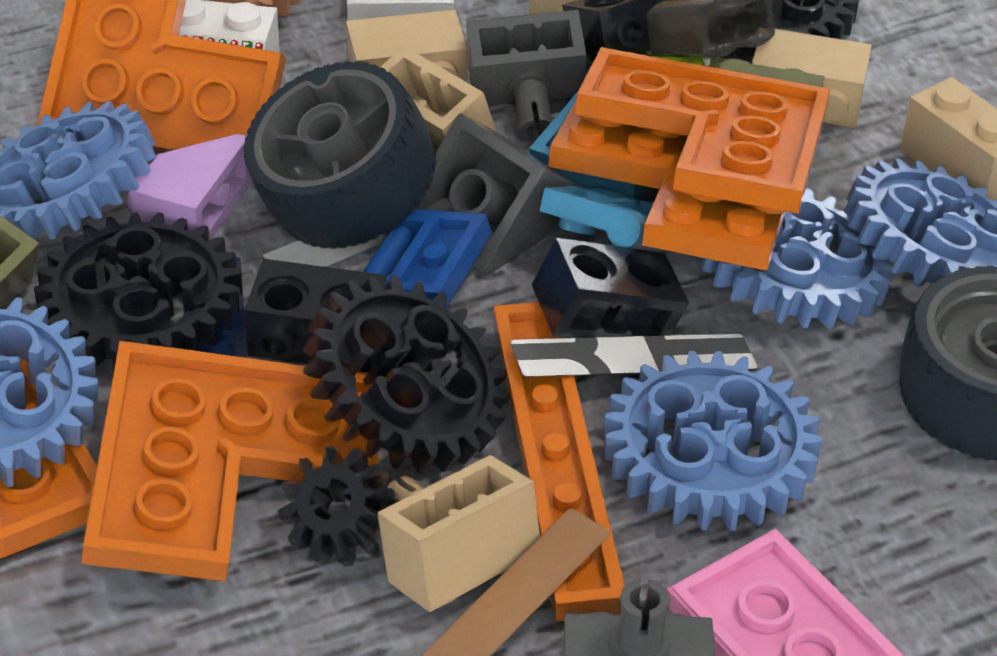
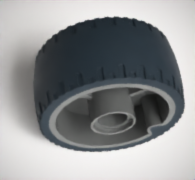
M360 61L337 62L331 65H324V67L314 68L312 71H307L303 75L295 77L294 80L287 82L285 86L281 89L279 88L273 96L271 95L268 98V101L257 111L256 117L251 121V126L247 130L244 145L245 164L258 194L274 218L291 236L313 247H329L331 249H336V247H353L386 234L390 229H394L400 222H403L409 214L411 215L414 212V209L420 205L421 200L425 198L427 190L430 189V183L434 178L433 173L436 168L434 146L417 105L392 73L387 72L382 67L379 68L375 64L370 65L367 62L360 63Z
M987 265L986 267L975 266V268L968 267L961 271L956 270L954 273H948L943 278H939L935 283L929 285L928 289L920 296L908 323L900 360L901 397H903L904 405L907 406L909 414H912L914 421L918 422L920 427L926 430L931 437H935L938 439L937 441L948 445L949 448L989 461L990 459L997 461V267L993 265Z

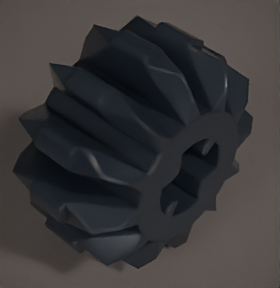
M325 446L321 467H317L308 458L299 459V468L306 477L301 483L294 480L282 482V490L296 501L278 510L280 520L286 524L295 525L288 536L289 542L297 549L309 547L310 558L321 565H324L335 554L340 564L345 567L353 566L356 559L357 545L361 546L372 556L379 554V544L371 537L376 529L380 530L377 512L399 502V495L394 489L383 487L390 476L387 469L381 463L368 466V456L357 448H353L343 460L340 452L335 447ZM346 498L351 501L346 512L335 510L332 515L328 512L332 501L343 503Z

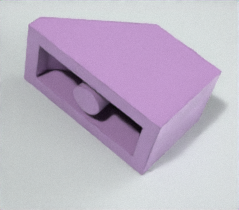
M235 134L157 154L156 158L149 165L150 173L135 177L140 187L137 190L128 191V208L132 210V213H138L142 223H150L159 212L163 213L165 225L171 226L180 218L187 219L189 232L206 225L209 228V239L211 240L252 183L244 158L245 137L247 136Z

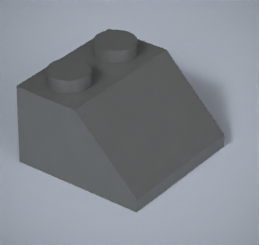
M459 113L435 153L436 168L433 173V181L430 183V189L427 190L425 198L421 200L420 205L415 209L487 214L492 234L472 267L488 276L549 235L559 217L539 211L544 188L579 185L553 168L548 167L547 164L498 132Z

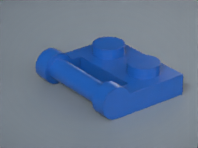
M414 209V212L411 215L409 214L403 222H400L397 227L387 232V236L363 272L387 275V283L392 276H398L404 291L407 292L412 289L417 281L422 282L425 298L433 301L439 293L443 292L446 294L445 308L447 309L492 234L487 214Z

